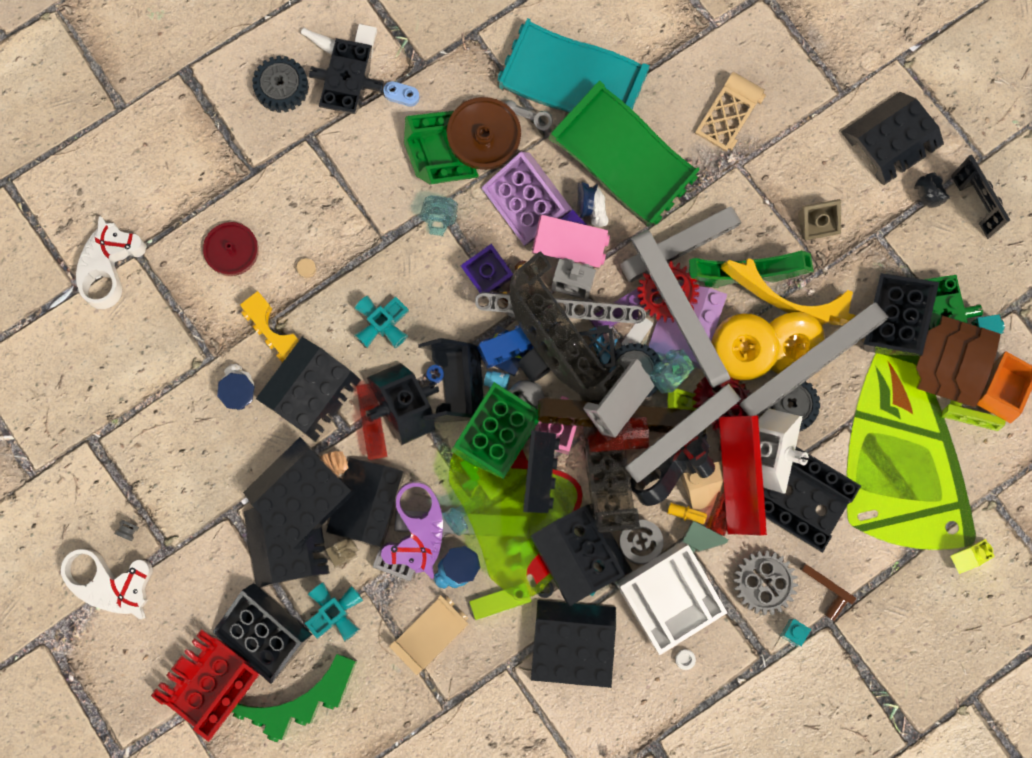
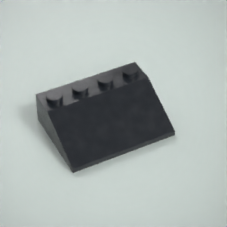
M880 273L874 303L876 302L888 316V319L865 336V351L884 355L923 356L939 282Z
M531 430L523 512L548 513L549 509H553L554 497H550L551 489L555 490L556 478L552 477L553 470H557L558 458H554L555 450H559L560 438H556L555 433Z
M349 458L348 469L345 471L343 481L355 493L331 516L326 532L382 549L396 506L397 493L402 487L405 477L404 471Z
M252 583L240 592L213 630V633L249 662L270 684L277 679L313 635L255 583Z

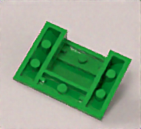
M454 111L405 117L404 145L416 177L429 185L478 178L479 176L475 168L460 162L449 147L447 126Z

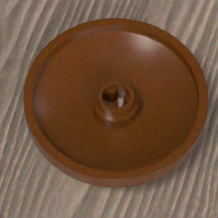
M489 97L473 98L459 105L452 113L447 126V140L452 153L463 164L480 170L494 169L506 164L516 154L521 141V125L515 112L504 102Z

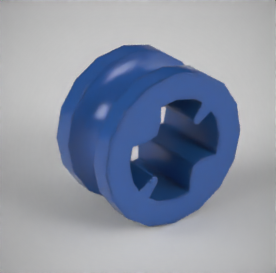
M438 365L430 366L426 373L427 379L431 383H439L444 377L443 369ZM438 370L440 377L437 378L436 376V379H433L430 372Z

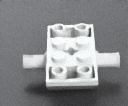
M768 408L758 419L763 488L786 493L792 462L805 465L808 460L802 459L803 457L808 458V453L795 450L802 416Z

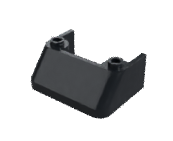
M438 338L418 344V348L432 350V360L436 365L443 367L446 403H441L437 406L436 414L423 416V420L443 423L470 421L484 399L481 358L478 347L472 343Z

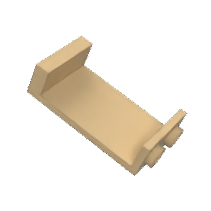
M440 595L389 646L416 676L469 625L466 622L469 618L461 610L457 612L452 607L454 603L448 596L443 598Z

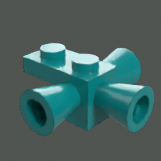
M368 295L357 303L355 309L368 317L367 321L369 323V326L354 334L363 346L368 348L377 334L381 337L386 335L395 349L407 339L408 335L394 326L409 312V309L396 296L384 308L381 306L376 308Z
M324 582L308 594L322 606L319 612L305 623L316 639H319L335 625L344 642L360 630L346 617L349 614L347 609L364 601L352 585L339 600L335 597L331 598Z

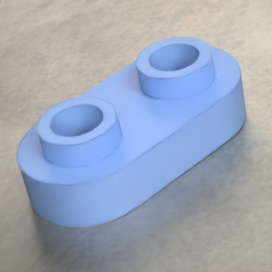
M388 82L383 89L387 100L405 106H415L420 99L416 88L398 82ZM391 88L396 89L394 92L389 91ZM412 93L413 96L408 97L407 94Z

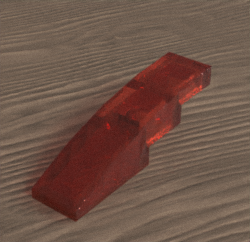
M369 383L357 385L368 460L388 457L382 417L369 422L368 418L370 416L367 417L365 413L366 410L379 406V402Z

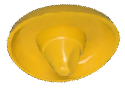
M791 312L781 315L770 322V325L777 333L780 345L777 361L771 370L777 374L781 373L825 340L823 327L815 317L807 313Z
M747 313L737 314L724 320L715 330L711 341L730 378L736 380H753L765 375L776 363L780 349L777 333L770 323L757 315Z

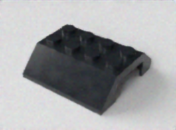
M902 92L897 93L841 131L852 146L858 143L878 169L875 176L883 185L897 177L894 164L898 171L903 173L906 169L911 168L926 157L925 148L929 153H933L944 145L940 127L917 98Z
M301 337L256 397V400L270 410H273L303 432L304 435L316 442L320 435L315 430L317 429L321 433L325 430L321 425L317 424L322 418L326 423H330L332 420L327 414L334 418L343 406L338 399L344 402L347 400L346 396L341 393V390L345 388L347 391L353 392L354 388L350 383L357 387L361 379L323 349Z
M255 508L244 511L255 584L259 588L311 576L317 577L330 574L328 565L318 566L319 564L328 563L327 558L314 559L313 553L326 551L325 546L315 547V545L324 544L322 527L298 549H294Z

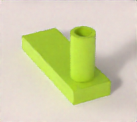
M952 400L942 410L943 418L994 431H999L1006 423L1005 420L998 416L963 408L961 403Z
M523 583L469 602L475 620H479L532 601L527 585Z

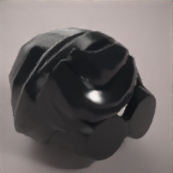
M935 172L921 176L915 183L914 190L918 189L921 202L929 208L938 207L950 199V196L943 188L942 177L937 176Z

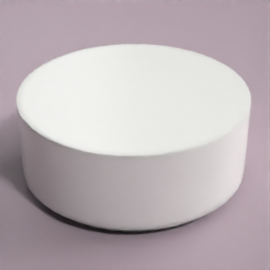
M681 650L676 654L675 662L680 669L689 670L695 665L696 658L690 650Z

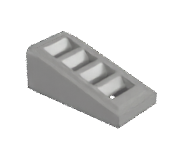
M379 549L373 568L411 582L415 570L409 567L407 574L404 575L403 572L406 566L404 564L401 565L399 573L396 572L398 564H393L391 570L388 569L389 564L387 563L384 564V567L380 566L382 562V549Z

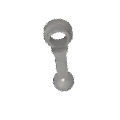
M512 100L504 102L516 115L534 120L535 126L540 130H547L553 123V117L547 111L536 112L518 106ZM541 115L547 116L548 124H541L539 117Z

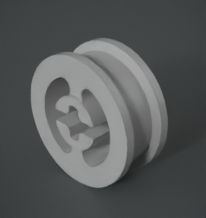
M635 520L623 529L619 539L620 549L629 561L635 564H646L661 553L663 535L654 523L648 520ZM644 528L651 532V536L644 532H641L640 536L642 540H646L644 543L645 550L650 546L651 542L655 543L652 553L646 556H638L631 552V548L642 551L641 545L636 544L639 540L637 534L632 542L627 540L628 534L632 530Z

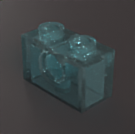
M683 349L668 351L664 355L665 358L653 367L654 370L649 374L651 380L661 393L673 392L695 368V365Z

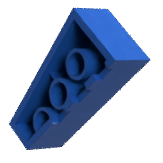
M537 316L529 324L524 322L515 326V329L510 332L506 330L499 333L493 339L488 338L481 341L478 351L486 369L530 351L543 342L548 343L556 339L558 336L549 316Z

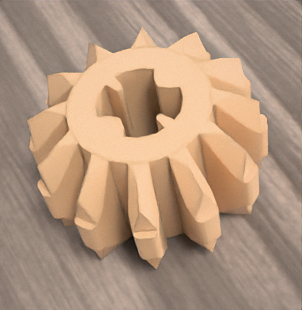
M341 451L329 452L320 456L338 476L348 469L347 459Z

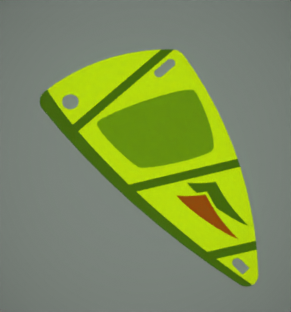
M876 353L860 394L852 427L847 477L860 484L861 488L852 503L847 505L848 521L854 528L865 534L899 546L927 550L955 549L970 546L976 539V532L964 478L936 395L916 389L920 379L915 368L919 357ZM871 510L878 512L876 518L863 521L858 519L859 513ZM949 521H955L958 524L959 531L956 534L952 535L946 531L945 526Z

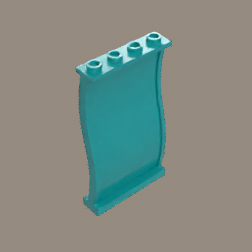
M527 18L525 24H521L518 33L520 36L512 44V54L507 55L504 63L506 67L498 75L499 89L503 90L504 88L536 103L570 113L600 80L606 89L633 110L650 65L640 64L602 47L556 34L534 24L529 18Z

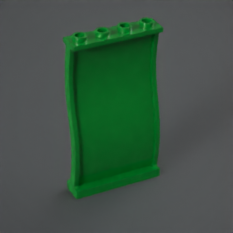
M600 80L553 130L548 138L552 143L558 144L581 163L617 200L645 222L648 228L652 223L655 226L663 218L660 214L664 210L668 212L675 204L672 201L676 196L680 198L687 191L684 187L688 183L692 185L698 178L696 174L700 170L698 167H693L673 151L629 106L606 89Z

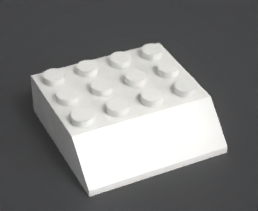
M680 542L616 582L617 587L642 630L659 655L727 613L689 545L684 542Z

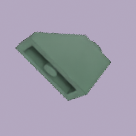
M692 521L681 542L688 544L694 553L695 551L701 552L724 545L729 539Z

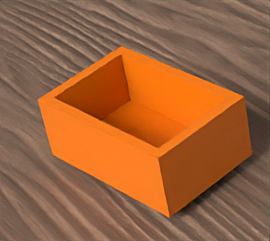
M1005 351L995 361L977 405L1011 424L1022 414L1032 391V365Z

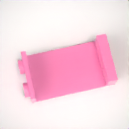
M541 215L539 216L531 253L563 260L567 258L576 263L589 264L594 268H600V265H603L606 254H603L604 247L608 246L610 235H607L608 230Z

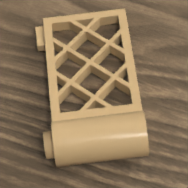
M733 71L695 134L725 152L728 149L732 151L738 141L735 138L757 103L761 105L765 99V89ZM724 93L732 97L733 103L723 105L722 97ZM745 104L750 108L746 113L739 114L737 105ZM734 106L736 115L726 117L724 108ZM721 109L723 118L713 120V111ZM737 118L739 126L729 129L727 120ZM724 121L726 130L717 132L715 123ZM712 124L713 134L707 135L701 131L704 126ZM728 134L729 141L726 146L719 142V135Z

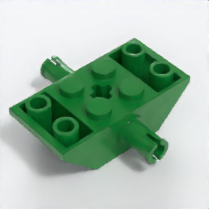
M957 274L924 279L939 282L929 330L938 326L941 314L968 323L967 318L983 315V310H979L982 308L980 304L964 307Z

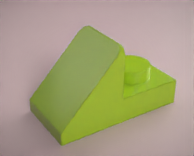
M670 388L668 389L667 398L668 408L696 410L697 408H694L693 405L697 401L692 400L696 394Z

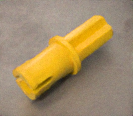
M672 502L667 513L683 518L684 521L687 519L700 524H705L707 514L691 509L690 506L687 508Z

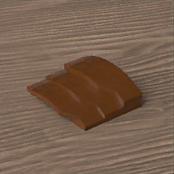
M941 316L938 326L928 330L923 356L919 357L915 368L920 376L916 389L970 407H976L992 370L1001 334Z

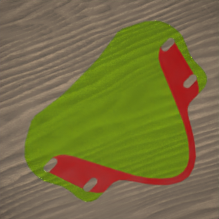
M523 449L504 479L465 461L453 453L449 467V484L469 518L480 544L489 577L507 593L516 597L526 598L540 593L553 578L530 536L580 508L583 497L580 484L569 474L553 470L552 477L556 478L555 490L551 489L550 497H554L553 509H549L548 513L523 512L528 460ZM531 574L536 582L535 587L530 586L527 575Z

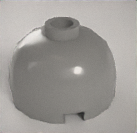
M528 380L518 381L508 390L536 409H538V400L545 398L541 386L536 382Z

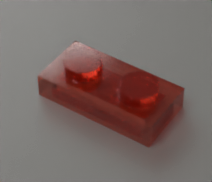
M718 492L706 528L721 536L726 534L727 521L725 493Z

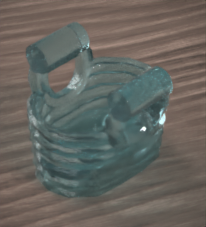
M431 195L425 197L420 217L426 223H429V234L444 236L447 226L456 223L458 204L455 200L442 196ZM434 222H442L443 228L432 227Z

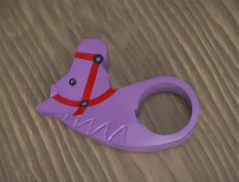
M417 480L410 481L399 489L396 497V508L411 534L402 538L399 543L388 542L383 545L381 557L387 564H404L415 570V573L425 572L433 579V565L440 551L443 533L441 507L436 494L427 483ZM411 487H421L431 496V506L428 513L422 514V517L420 515H410L401 507L400 498L404 491Z

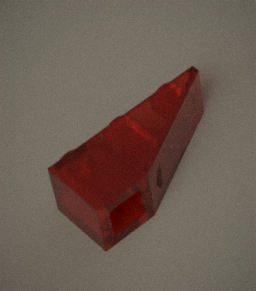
M630 418L616 438L602 435L600 431L589 436V452L649 448L647 418Z

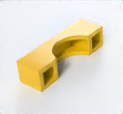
M257 291L240 304L243 309L241 313L247 321L251 319L255 323L252 327L259 335L262 333L267 338L264 340L271 350L275 348L279 352L276 356L283 363L299 340L294 334L278 335L270 330L269 316L273 309Z

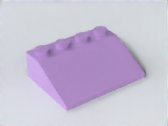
M521 151L482 187L485 194L524 246L535 239L539 216L544 215L562 219L573 210L529 152Z
M699 286V289L695 290L699 292V297H694L698 300V304L691 305L694 307V312L710 341H712L727 294ZM661 317L656 323L649 348H652L660 356L675 361H682L687 365L701 369L676 322L672 323L671 318H668L667 322L664 323V319Z

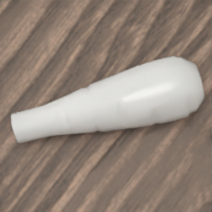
M306 28L302 29V35L308 37L317 46L332 55L335 44L334 39L312 32Z

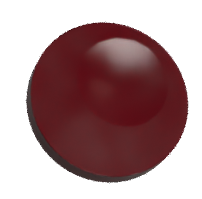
M226 222L217 225L208 233L203 244V254L206 262L215 272L224 276H237L245 273L254 265L259 253L258 241L253 232L245 225L237 222Z

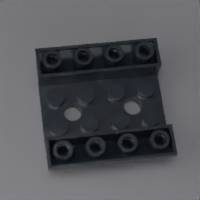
M796 446L795 450L805 452ZM808 454V458H802L808 460L805 465L792 462L787 484L792 488L791 495H785L784 493L767 488L764 489L765 516L767 520L823 553L832 538L831 533L847 505L854 500L861 485ZM818 505L825 508L826 513L824 516H819L816 513Z
M595 503L585 505L530 536L568 607L632 572L630 565ZM575 527L582 530L581 537L574 533ZM595 562L602 566L601 572L594 569Z

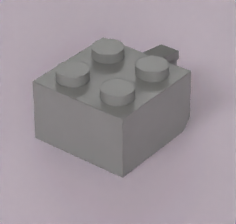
M559 259L553 278L552 290L588 301L596 269H593V266L589 264H577L571 259Z

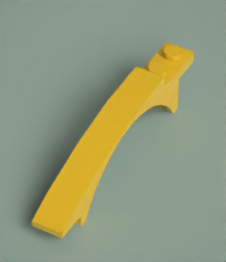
M748 258L746 263L742 262L741 264L728 260L721 265V269L739 284L762 300L786 313H807L815 317L821 325L826 323L845 325L857 316L849 313L852 291L847 290L843 294H839L833 301L825 305L802 306L789 302L772 291L758 273L754 260Z

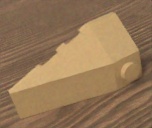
M722 461L714 463L715 471L707 478H700L697 473H683L681 475L691 509L698 511L710 507L725 496Z

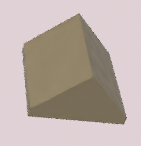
M840 199L805 205L799 211L798 217L805 241L841 234Z

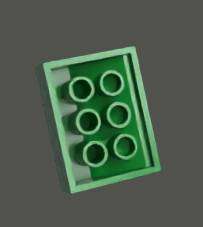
M494 382L451 449V452L465 461L504 479L530 437L531 430H534L539 422L538 409Z

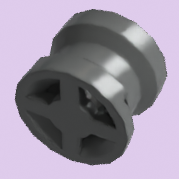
M121 519L119 522L120 527L115 530L114 534L133 541V534L135 531H138L139 527ZM124 524L129 525V526L133 527V529H130V528H128V527H126V526H123V525H124Z

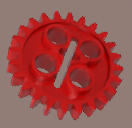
M670 261L669 267L677 280L684 282L681 288L685 292L690 305L698 304V300L694 298L699 297V292L695 291L699 289V285L694 284L697 280L692 279L689 272L686 273L687 266L680 269V263L675 267L673 262ZM643 273L645 280H639L643 287H637L638 292H641V294L637 295L638 299H643L640 302V306H645V312L650 311V318L656 315V320L659 321L663 317L664 323L667 322L668 318H671L672 323H674L675 320L664 300L659 304L653 303L655 297L662 298L650 274Z

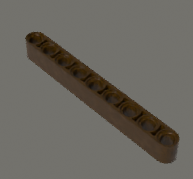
M542 398L538 400V421L548 424L596 427L583 408L588 402L598 405L600 402ZM639 406L622 429L667 433L694 410Z

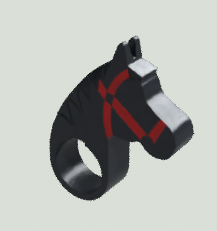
M700 432L640 482L637 483L631 477L629 487L642 505L652 506L665 500L683 473H697L700 478H707L713 474L715 464L708 455L710 446L706 441V433ZM659 479L652 487L644 490L650 482Z

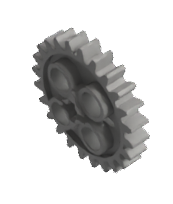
M760 551L757 552V557L750 554V561L747 558L742 559L745 565L738 564L741 571L734 572L735 575L739 576L738 579L733 580V582L738 583V586L733 589L740 591L736 597H743L741 605L748 603L747 610H751L754 607L755 614H758L760 610L762 615H766L767 610L770 615H774V609L779 613L782 612L781 606L784 608L789 607L786 601H794L790 595L797 594L796 591L792 590L793 587L798 586V584L793 583V580L798 577L791 575L795 569H788L790 561L783 563L784 556L777 559L776 552L769 556V551H765L764 556H762ZM763 564L769 565V574L762 572ZM754 569L757 570L760 577L753 572ZM750 576L756 580L754 587H750L747 584V579ZM768 579V586L763 587V580ZM776 579H781L784 583L781 590L775 586ZM771 589L778 594L777 597L774 596ZM763 591L769 595V601L766 603L760 597Z

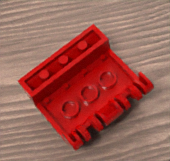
M201 629L196 636L205 644L196 638L192 640V643L195 647L200 648L202 652L197 655L192 650L186 649L184 653L193 660L181 655L171 668L174 673L169 671L166 675L168 679L177 683L176 686L172 688L166 683L160 682L158 686L162 690L156 688L151 696L161 705L170 707L190 723L197 734L207 742H210L260 674L249 662L204 629Z

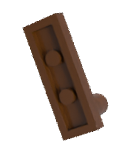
M806 563L800 568V570L837 594L824 614L831 620H836L847 602L853 605L856 601V597Z

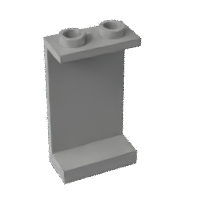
M623 357L621 360L627 369L599 405L588 402L583 408L602 435L616 438L654 388L649 374L645 372L641 366L642 363L636 358Z

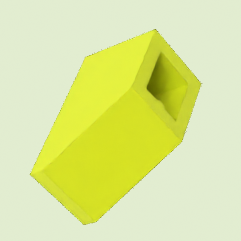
M984 539L952 554L950 557L958 573L961 574L981 566L995 556L992 546Z

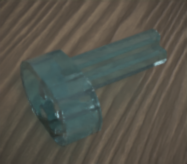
M475 495L456 509L452 507L443 513L445 521L456 535L460 536L468 530V526L463 518L483 505L480 496Z

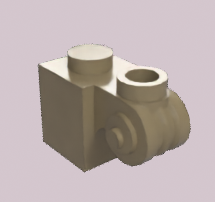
M347 538L336 541L333 546L326 549L336 568L357 558L356 552L359 551L355 542Z

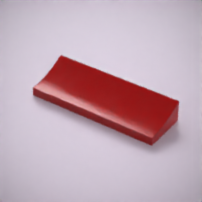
M758 415L719 417L727 534L767 535Z

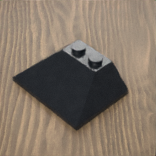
M973 155L968 156L951 177L959 191L972 185L989 212L978 223L987 239H989L1011 220L1003 207L1001 198L994 192L992 183L987 180Z

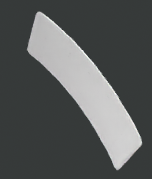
M645 318L643 322L635 324L621 344L641 343L653 323Z

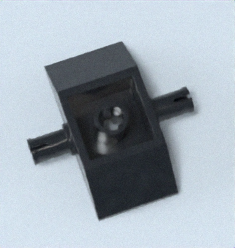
M336 38L329 67L322 69L311 66L310 70L312 71H309V78L325 81L319 103L320 108L356 114L362 105L366 89L382 92L384 81L368 78L372 45Z
M402 363L367 377L380 403L379 406L365 411L366 416H370L368 418L369 422L386 416L401 446L436 430L434 421L423 420V416L432 414L431 406L426 397L439 393V387H435L437 385L436 382L420 387L414 373Z

